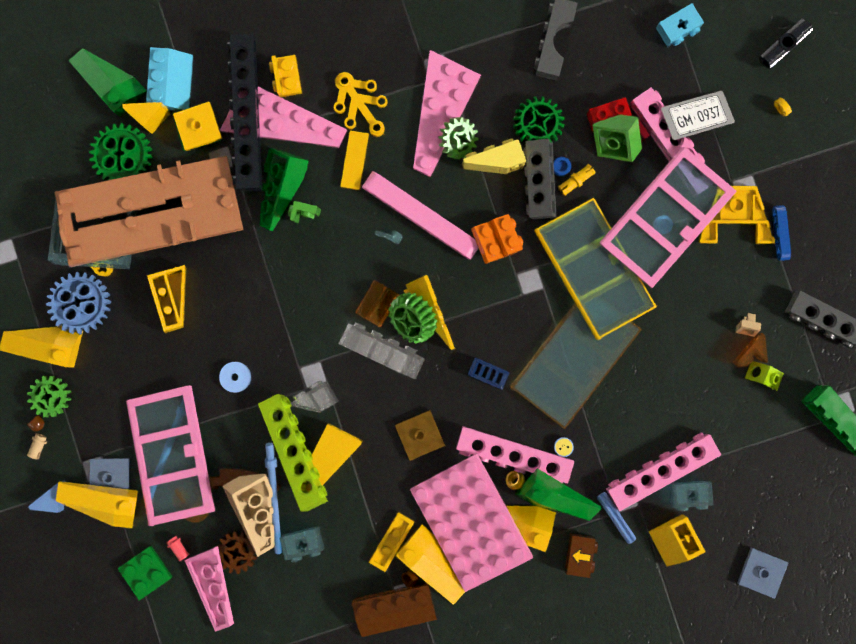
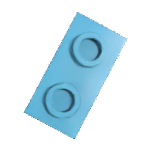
M692 3L659 22L656 29L667 47L672 44L677 46L684 41V37L687 35L692 37L700 32V27L704 22Z

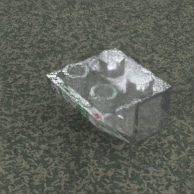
M318 381L310 386L311 391L307 393L302 391L295 395L291 405L320 413L339 402L328 382Z

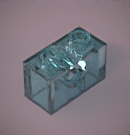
M708 480L669 484L671 507L677 508V511H688L689 507L704 510L708 509V506L714 505L712 482ZM691 493L695 494V497L688 498Z
M319 526L284 534L280 537L285 561H299L305 555L310 557L318 556L321 554L320 551H323L325 548ZM301 540L303 543H307L305 549L302 546H298Z

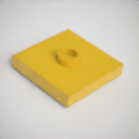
M210 102L173 114L186 151L222 139Z

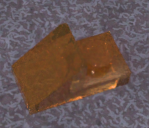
M757 333L733 361L737 367L749 366L754 360L753 355L762 363L768 362L766 337L763 333Z

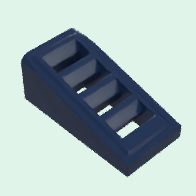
M474 357L467 375L503 390L510 372ZM478 364H481L482 367L479 371V374L476 375L475 371L477 369ZM485 367H489L485 378L481 377ZM492 370H496L492 381L488 380ZM499 373H503L500 383H495Z

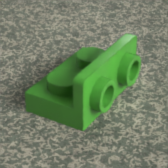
M294 201V204L289 207L288 216H290L292 222L299 223L300 215L314 219V216H320L321 209L314 205Z

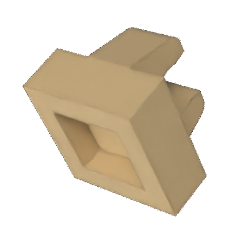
M747 313V317L745 316L736 326V333L753 337L761 330V323H757L756 315Z

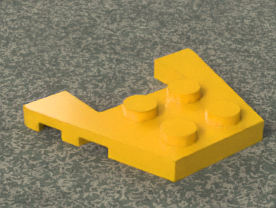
M718 186L714 193L709 210L725 193ZM731 186L737 192L703 229L699 238V243L716 244L718 243V224H755L756 244H775L757 186Z

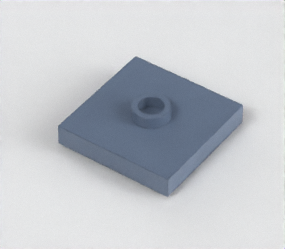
M130 458L90 459V485L130 490Z
M751 547L737 583L775 599L789 562Z

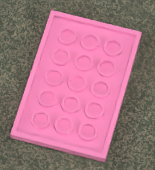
M477 453L410 489L465 592L533 558L531 551Z

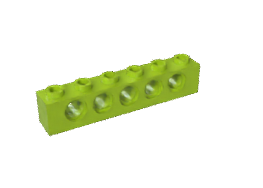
M276 394L259 403V408L300 511H309L328 502L326 498L327 491L319 481L320 474L317 468L313 466L311 461L313 460L312 454L306 449L304 444L306 441L305 437L298 429V420L291 412V402L288 397ZM280 412H282L283 417H282V419L279 421V420H278V414H279ZM287 429H289L290 435L286 439L285 432ZM294 447L297 448V453L295 456L292 455V449ZM303 464L304 472L300 474L299 467ZM310 482L311 490L307 492L306 485Z

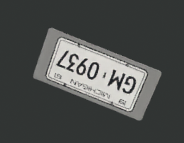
M723 91L661 108L673 140L735 122Z

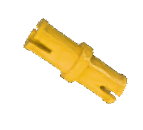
M587 164L576 174H571V178L558 186L563 196H566L577 186H582L585 180L595 174L590 164Z

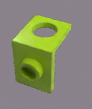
M751 361L745 379L761 383L777 391L784 373L772 366ZM756 367H760V375L753 377V370Z

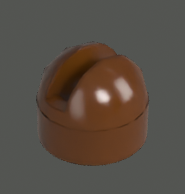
M37 415L27 426L33 431H40L44 427V420Z
M412 570L402 574V581L407 587H412L418 582L419 576Z

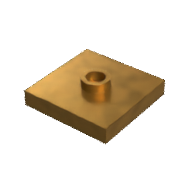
M430 410L395 425L410 461L445 446Z

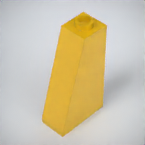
M327 424L312 454L313 460H311L313 466L317 468L320 474L319 481L321 485L337 471L363 442V440L331 424ZM310 482L306 485L307 492L311 490Z

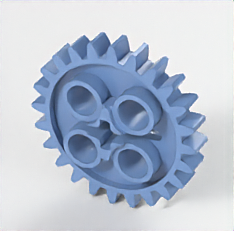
M76 272L75 277L69 273L67 280L61 277V284L54 282L57 288H50L53 295H47L51 302L46 303L48 307H52L47 313L54 314L50 319L57 321L55 325L57 327L62 326L63 331L66 332L69 329L71 334H74L75 330H77V333L81 335L83 329L89 333V327L96 330L95 324L99 323L102 325L103 323L100 319L108 318L104 312L110 311L106 305L111 303L110 300L106 299L110 294L104 292L107 287L105 285L100 286L102 281L99 279L95 281L96 277L93 275L88 279V274L85 272L81 277L80 273ZM89 287V293L82 296L83 288ZM66 293H70V299L64 302L63 296ZM78 300H81L82 302L80 303V306L77 307L76 304H78ZM90 305H94V312L88 314L87 308ZM71 311H76L75 318L69 320V313Z

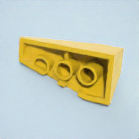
M62 326L3 332L0 351L63 367H74L82 334H78L77 330H75L74 334H71L69 329L65 332L62 330Z
M506 506L527 546L546 552L556 512L539 506Z

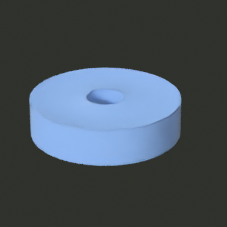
M230 362L220 371V383L229 392H241L250 384V370L243 363ZM235 373L238 375V380L236 381L232 379V375Z

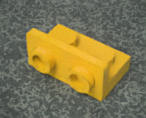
M275 55L271 56L272 62H269L271 74L274 73L275 80L272 81L274 92H277L279 97L302 94L296 56L291 55L276 58Z

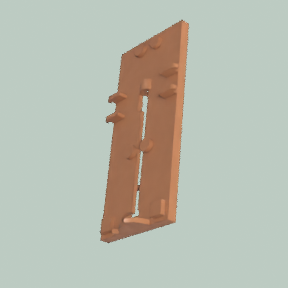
M223 156L181 165L179 160L176 161L177 166L162 169L161 164H159L156 171L56 191L59 232L66 249L69 266L84 265L243 230L228 157ZM181 197L183 207L136 217L130 216L122 220L79 228L78 231H74L71 213L75 214L78 223L96 218L102 219L106 216L134 210L140 211L143 208L166 204L165 200Z

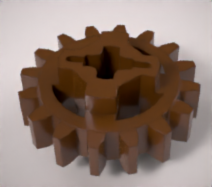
M234 531L233 536L227 533V539L222 537L220 539L222 544L217 545L220 550L221 563H224L222 569L224 570L228 567L229 573H232L234 569H236L237 574L241 572V569L246 572L248 566L252 567L254 565L252 560H257L258 556L254 555L255 551L248 537H245L244 531L240 535H238L237 531ZM237 540L234 545H227L228 542ZM244 543L247 544L249 550L246 549ZM236 548H238L239 553H241L238 556L235 555L236 552L234 550ZM225 554L228 555L230 561L227 560ZM239 560H247L245 563L237 565Z

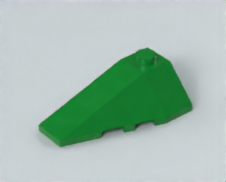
M269 148L264 166L267 180L263 184L262 189L265 190V200L261 203L260 226L269 231L274 230L304 179L308 160Z

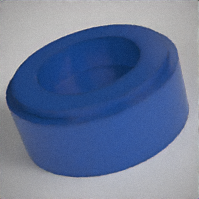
M558 157L554 160V174L559 177L566 176L571 170V163L566 157Z

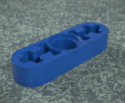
M784 205L773 206L772 219L776 256L778 261L790 260L791 247L786 207Z

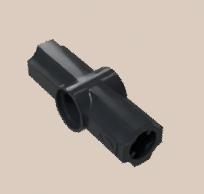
M803 18L800 19L758 57L760 63L764 67L771 69L813 31L811 24ZM782 41H787L789 47H785Z

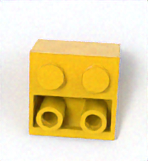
M683 514L648 531L667 567L689 561L705 552L688 517Z

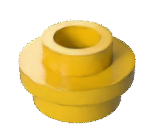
M511 471L507 474L506 484L510 489L518 490L523 486L525 478L522 473Z

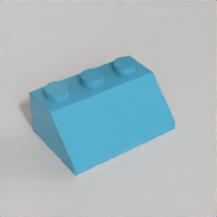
M150 47L146 103L162 102L170 111L189 109L193 55L170 48Z

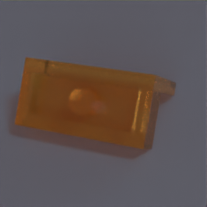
M373 281L355 313L381 327L390 312L389 308L392 301L399 294L385 285Z

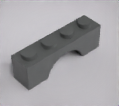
M555 0L554 4L550 3L547 13L551 15L549 22L545 21L543 32L546 33L545 39L540 40L538 51H541L540 58L536 57L533 68L537 69L536 76L558 80L564 57L556 51L553 37L559 30L572 26L578 3L569 0Z

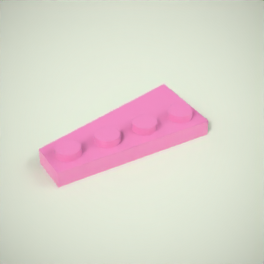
M218 546L186 559L185 563L215 632L234 624Z

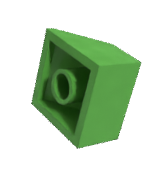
M617 115L593 124L597 155L599 157L629 162L634 161L642 149L638 117Z

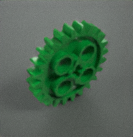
M114 123L113 129L106 126L105 133L99 131L100 138L94 136L97 143L90 144L95 149L89 151L90 154L94 155L89 160L95 163L92 168L94 170L99 169L96 174L102 176L104 181L141 174L142 171L148 172L145 166H151L147 159L153 158L152 155L148 154L152 148L146 146L150 141L144 139L146 136L144 133L139 134L140 130L138 128L133 130V126L130 124L126 128L123 123L118 128ZM115 140V141H116L115 147L112 148V149H109V146H108L109 143H110L111 141ZM133 141H134V142H135L134 148L131 149V150H128V148H127L128 144H129L130 142H133ZM114 159V165L108 168V161ZM133 160L132 168L127 169V162Z

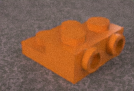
M509 214L471 228L485 264L523 250V239L521 236H517L515 231L516 222L513 218H510Z

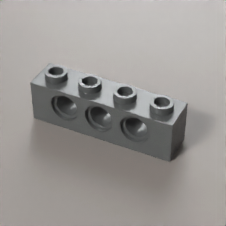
M549 139L526 141L523 153L527 161V166L524 167L525 177L528 180V185L525 186L526 196H528L529 204L526 205L527 215L534 220L556 218L553 142L551 144ZM541 156V163L539 165H535V159ZM542 175L543 181L540 184H536V178ZM543 194L544 200L538 204L537 197Z
M802 291L794 292L785 310V313L790 315V319L796 322L801 320L807 323L806 327L814 331L820 330L824 332L823 335L827 338L840 340V344L845 347H856L855 318ZM807 307H809L812 310V315L810 317H808L805 312ZM824 316H827L829 319L827 326L823 323ZM842 324L846 327L845 334H842L840 331Z

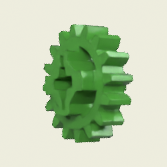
M462 117L450 118V123H444L446 128H440L443 134L438 136L439 139H442L439 146L444 147L442 152L448 154L447 157L454 159L466 158L465 155L472 152L471 148L477 147L474 141L478 140L475 137L478 131L473 130L474 123H469V119H463Z
M42 376V381L36 379L35 383L37 385H30L33 391L27 392V395L31 396V399L27 400V402L33 403L30 409H37L36 414L41 415L43 413V417H49V415L55 417L57 413H64L62 408L69 407L66 401H71V398L67 397L71 390H65L68 384H61L62 379L58 378L55 380V376H50L49 379L47 376ZM51 394L52 397L47 399V395Z

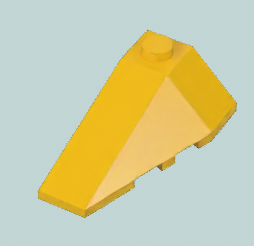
M428 275L406 284L407 289L404 290V293H416L418 297L422 296L424 301H428L427 304L429 307H432V312L436 313L434 317L437 319L436 333L450 350L455 349Z
M59 481L56 502L111 526L132 528L138 490Z
M422 524L397 551L396 556L454 605L465 591L435 535Z

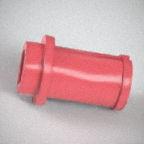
M175 536L166 543L168 544L167 548H171L180 562L190 554L180 542L181 538Z

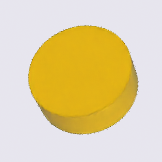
M780 97L774 101L776 110L782 116L786 117L792 112L789 104Z

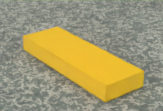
M350 131L341 188L360 191L369 138L368 133Z
M398 512L369 563L386 572L415 521Z

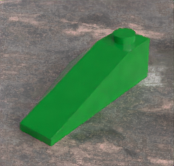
M83 48L69 60L99 97L119 117L126 112L122 104L136 103L147 93L146 89L135 77Z
M538 468L515 493V495L532 505L588 521L601 510V506Z

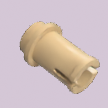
M35 434L32 437L33 442L27 456L39 459L44 444H47V437L42 434Z

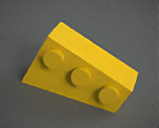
M183 265L147 275L163 331L167 333L184 328L186 266Z

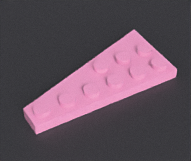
M431 50L429 53L413 167L414 170L428 177H431L444 147L439 146L442 139H439L438 136L443 134L440 128L445 129L444 123H450V118L461 117L481 77L480 74Z
M258 87L260 138L295 141L297 143H310L335 148L340 147L347 129ZM241 91L239 98H245L248 95V91ZM233 110L229 111L220 132L234 133V129H231L230 126ZM242 110L240 117H246L249 110ZM248 128L243 129L241 135H248L250 130Z

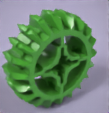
M408 292L394 299L389 308L390 313L388 316L391 318L390 323L394 325L393 329L398 331V335L403 336V340L408 339L410 343L414 342L417 344L425 342L435 333L437 319L434 318L436 313L432 312V307H429L427 304L428 301H424L423 297H418L416 293L411 294Z

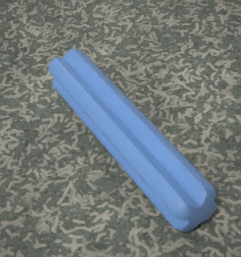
M607 493L599 494L597 499L626 543L634 542L636 540L635 535Z

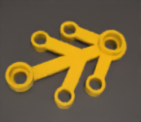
M347 72L338 74L335 79L336 87L339 89L338 99L334 104L335 112L338 114L344 113L346 109L344 104L346 93L351 97L348 117L344 122L346 128L354 129L356 127L355 118L358 107L370 124L369 130L371 135L374 137L382 136L385 131L384 124L381 121H376L364 103L384 108L388 103L387 98L383 95L373 97L358 94L354 89H366L372 93L377 89L376 82L374 80H368L367 82L354 80L353 76ZM345 78L348 80V83L342 84L341 80ZM372 83L375 86L373 89H369L367 87L368 84ZM380 99L385 100V103L383 105H380L378 103ZM337 105H342L343 109L339 111L336 107ZM349 120L354 121L352 126L347 125ZM375 125H379L380 130L375 131L373 127Z

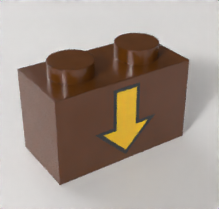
M570 533L565 565L567 575L590 578V574L594 573L595 561H593V554L597 553L598 542H595L596 539L593 536Z

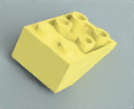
M513 139L503 141L501 146L495 147V145L484 148V152L477 154L475 151L465 155L466 158L463 159L462 167L466 170L508 174L522 169L526 159L519 140L513 141Z

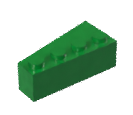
M817 385L801 402L856 456V414L852 412L831 386Z

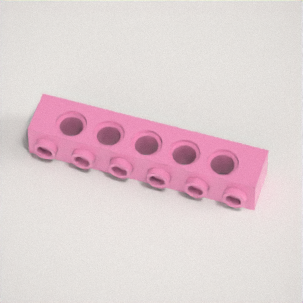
M651 87L631 101L629 105L669 162L684 146L705 163L703 156L693 148L694 144L689 137L677 139L678 146H674L670 142L672 135L669 128L667 130L660 128V122L666 123L661 110L665 106L661 102L662 98L656 90L654 91ZM648 107H655L657 114H651ZM681 160L674 170L693 197L714 184L702 172H700L699 177L693 176L692 169L697 168L689 161Z
M462 426L456 449L460 450L459 454L470 457V454L474 455L477 453L481 461L488 462L490 459L496 461L497 466L507 468V465L515 467L514 471L523 474L526 471L533 473L538 468L561 483H568L574 465V460L464 426ZM481 440L483 443L482 448L474 450L472 448L473 441ZM495 445L501 448V453L497 456H493L490 452L491 448ZM517 451L519 459L514 462L510 461L509 454ZM530 457L537 458L538 463L535 467L528 466L527 462ZM555 463V471L548 473L546 471L547 464Z
M699 433L693 437V441L677 445V450L671 453L667 451L659 456V460L655 462L651 460L643 464L641 470L637 472L636 470L630 471L623 480L619 481V479H616L609 483L606 491L617 510L622 511L721 456L711 435ZM694 447H698L700 450L699 455L696 457L692 455ZM678 456L683 458V463L680 466L675 465V459ZM664 465L666 473L660 476L658 468ZM644 475H648L650 478L649 483L646 485L641 483V478ZM631 484L633 491L630 494H625L624 487Z

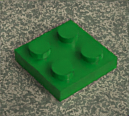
M152 546L118 568L138 600H141L172 578V575Z

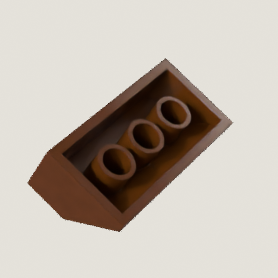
M427 582L418 583L412 587L405 586L354 598L352 601L361 637L437 620L430 587Z

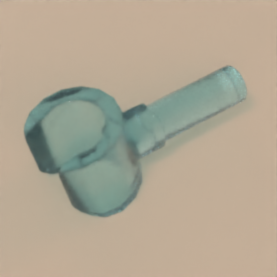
M377 230L375 232V235L387 238L395 244H399L403 238L402 234L394 231L392 236Z

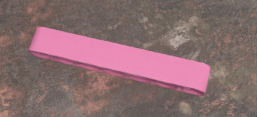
M372 171L363 184L362 188L465 258L471 260L479 249L473 237L376 172Z

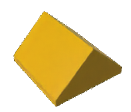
M162 102L122 104L123 109L151 134L170 115V110Z

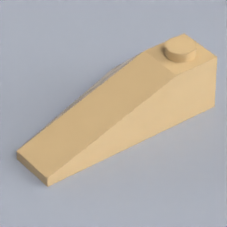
M265 474L239 476L223 485L228 500L256 555L260 556L275 547L271 501L273 491Z

